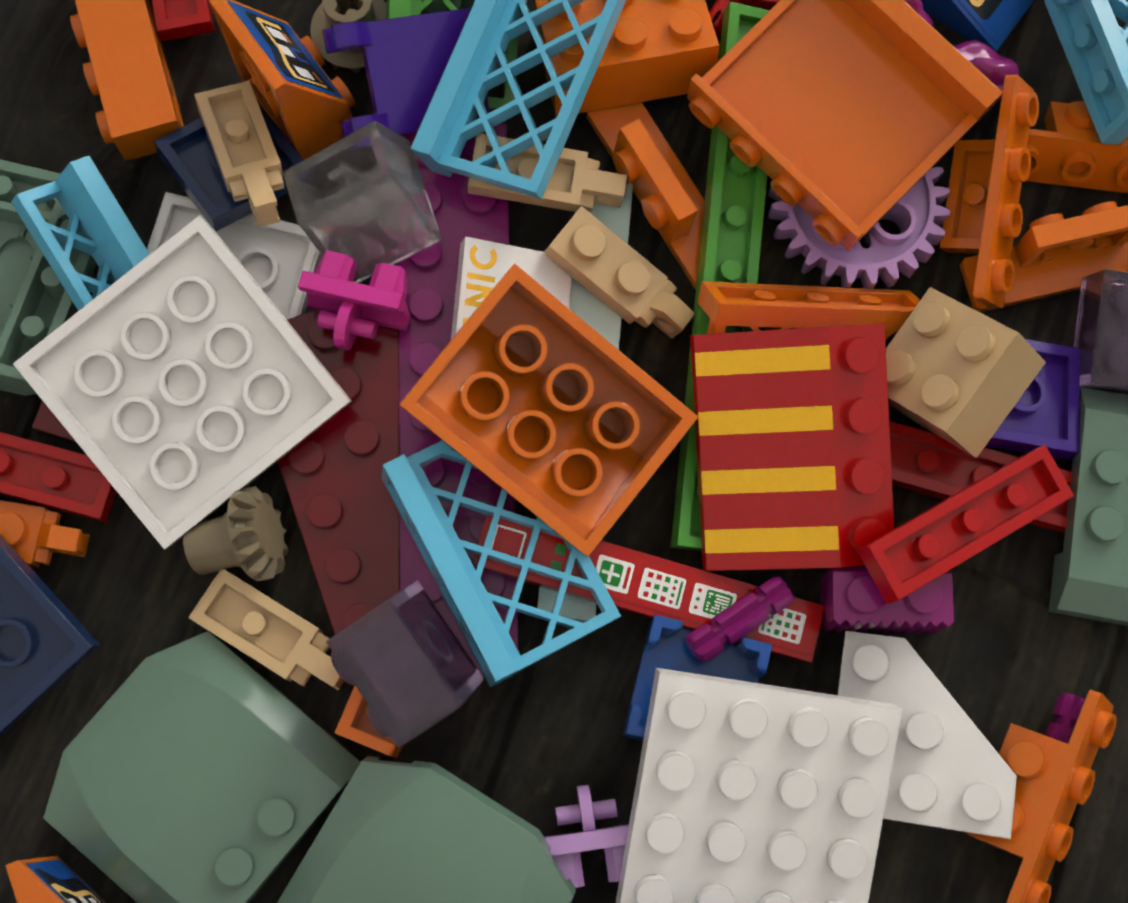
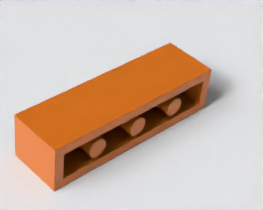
M75 0L78 14L71 15L70 21L79 46L81 48H88L91 62L83 63V70L93 96L100 95L104 110L96 112L95 115L106 145L115 143L125 161L157 153L154 141L183 127L184 122L162 42L156 30L150 0Z

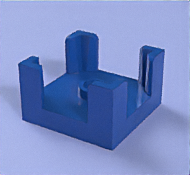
M655 614L649 622L622 736L643 742L656 668L758 683L759 678L766 674L773 644L742 637L730 646L724 644V651L711 660L701 663L693 656L685 641L687 635L693 632V630L682 628L684 623L682 621Z

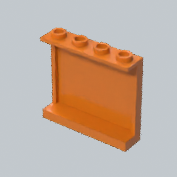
M780 0L702 78L696 73L690 79L687 99L690 101L689 108L703 125L710 129L717 126L731 140L730 147L744 164L752 168L758 165L772 179L770 183L772 189L785 203L793 207L799 204L814 219L812 221L813 228L826 242L833 246L841 244L849 252L989 111L1003 92L904 0Z

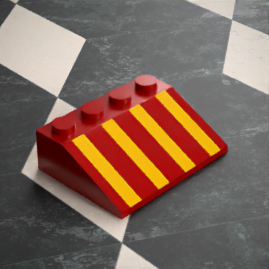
M885 323L690 335L694 413L699 416L695 421L703 570L809 569L864 566L865 564L857 550L894 529Z

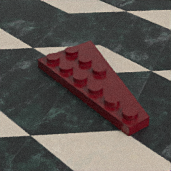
M314 310L287 319V321L352 402L278 460V464L343 660L347 661L400 642L399 511L381 479L383 464L399 457V330L378 325L374 339L357 336L350 350H342L334 346V330L318 327L317 320L320 311Z

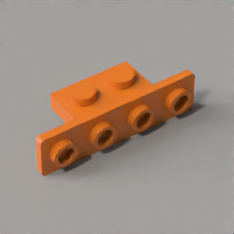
M1018 74L1006 75L1004 78L996 139L959 140L954 146L948 187L950 194L947 196L945 207L951 210L947 220L943 221L942 229L945 231V235L941 239L939 247L947 253L978 254L973 298L990 308H1003L1005 294L1012 290L1014 284L1015 268L1011 260L1013 240L1019 236L1023 224V212L1019 204L1022 182L1027 181L1031 170V156L1027 148L1030 127L1035 126L1039 115L1037 94Z
M1050 101L1044 118L1046 130H1029L1027 148L1031 156V170L1027 182L1128 193V137L1120 145L1101 144L1084 101H1074L1071 103Z
M642 102L587 112L586 117L612 157L618 174L627 175V184H633V192L642 205L645 217L651 226L658 230L696 290L704 198Z
M1109 201L1088 208L1081 216L1064 219L1063 214L1056 213L1041 217L1030 223V229L1012 247L1011 260L1014 263L1015 279L1012 290L1005 294L1003 307L1128 279V205L1117 207L1116 202ZM978 255L964 258L960 263V270L972 308L978 312L997 309L990 308L973 298Z
M1089 690L1068 744L1016 724H1010L999 755L1017 776L1011 839L967 833L979 841L1023 859L1006 903H1049L1051 896V885L1047 883L1055 860L1061 862L1070 849L1073 839V828L1069 826L1077 803L1083 805L1088 800L1095 781V771L1091 770L1093 761L1099 747L1105 749L1109 745L1116 728L1117 717L1115 714H1112L1114 706L1103 693Z

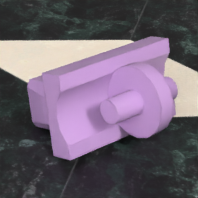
M589 785L576 786L578 804L555 807L558 826L581 822L582 831L544 837L551 847L549 852L565 879L568 880L570 878L575 888L585 886L580 852L603 849L608 882H618L629 824L596 829L595 820L617 817L615 799L592 802Z

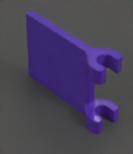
M471 8L369 22L333 24L330 26V29L322 31L326 54L361 49L373 105V115L354 117L340 122L344 144L418 132ZM486 95L483 104L485 106L487 113H490L488 98Z

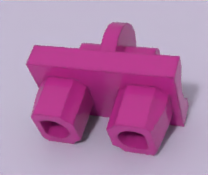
M326 250L315 273L302 271L298 288L300 291L307 293L308 308L320 311L317 320L318 327L334 330V346L348 351L354 345L357 336L374 339L378 325L406 331L411 315L405 301L408 285L405 269L382 262L376 264L369 286L355 283L353 280L358 268L355 259L343 253Z

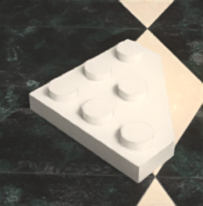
M845 631L838 695L891 703L903 709L883 819L1011 839L1017 781L1016 774L905 638Z

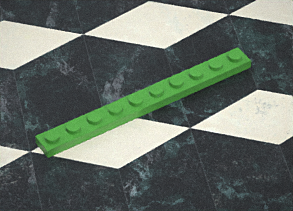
M730 2L723 11L719 60L770 10ZM717 126L711 131L694 304L695 314L693 316L691 335L707 334L710 320L697 303L701 281L758 283L767 174L758 165L752 168L744 164L730 147L731 140ZM726 326L725 333L749 332L752 329L746 326ZM690 344L685 406L694 412ZM694 422L681 439L671 548L702 552Z

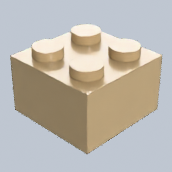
M929 287L886 348L888 405L972 457L977 458L1046 362L1019 332Z

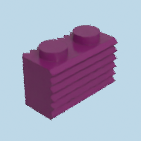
M866 567L829 568L827 572L825 571L820 576V605L825 606L821 628L826 633L833 629L837 633L845 629L851 632L858 630L860 633L869 630L872 634L880 630L884 634L893 631L895 634L902 631L910 634L915 631L918 635L926 631L930 635L948 628L954 622L952 572L949 570L901 600L886 604Z

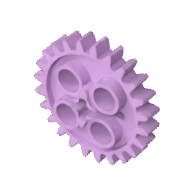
M942 167L931 168L880 219L894 222L899 227L901 234L887 233L877 222L864 236L866 245L869 248H863L859 241L849 252L841 244L833 246L826 242L813 228L812 221L814 219L799 204L795 207L788 205L770 187L768 197L778 202L771 205L768 218L783 221L777 226L773 236L775 239L791 238L792 242L787 248L785 257L788 259L802 253L806 259L801 273L806 274L816 266L821 268V284L824 286L835 274L841 276V285L846 288L851 287L855 278H860L864 288L873 289L877 283L878 276H880L888 288L893 287L899 279V271L908 278L913 276L919 268L917 261L926 263L935 252L931 245H938L945 235V231L938 225H942L943 221L947 220L951 210L939 204L945 201L950 194V189L934 186L944 170Z

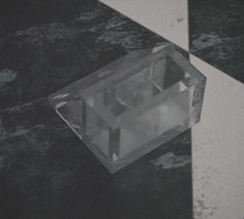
M377 121L369 123L283 172L298 224L322 256L326 250L346 254L355 259L358 267L353 280L355 283L371 277L376 264L383 262L394 265L442 240L414 152L410 149V141Z

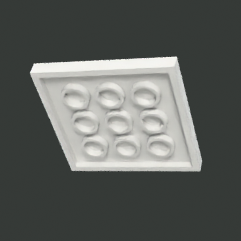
M198 215L13 363L163 549L171 547L186 532L230 500L235 491L245 488L352 402L220 236L201 215Z
M656 668L615 903H868L903 709L895 704Z

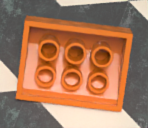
M515 263L502 276L399 404L586 557L592 553L699 417Z

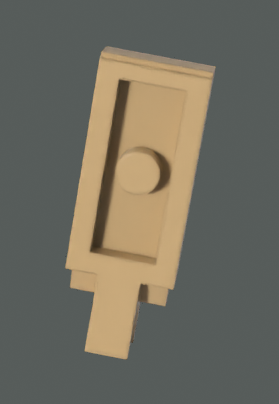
M250 81L194 94L200 117L228 192H231L234 202L248 198L258 228L280 222L274 191L285 189L282 179V165Z
M481 133L477 135L472 161L493 151L487 134ZM497 136L501 146L515 140ZM534 145L507 159L512 174L531 179L540 156ZM563 148L542 199L473 178H469L468 193L577 212L582 206L588 212H592L593 205L621 207L625 196L627 175L599 170L600 161L588 158V152ZM499 164L492 167L501 170Z
M582 206L544 251L549 259L629 324L635 321L647 328L652 322L672 339L682 332L695 314L678 296L673 294L677 287L670 280H667L668 277Z
M220 569L188 617L290 682L294 680L302 686H305L311 675H314L333 688L340 690L352 671L325 654L333 641L323 635L321 629L225 569Z

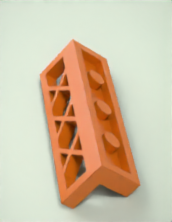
M701 281L697 303L710 318L707 334L725 333L726 326L750 327L752 331H761L758 327H768L765 330L885 323L886 340L899 331L920 299L910 290Z

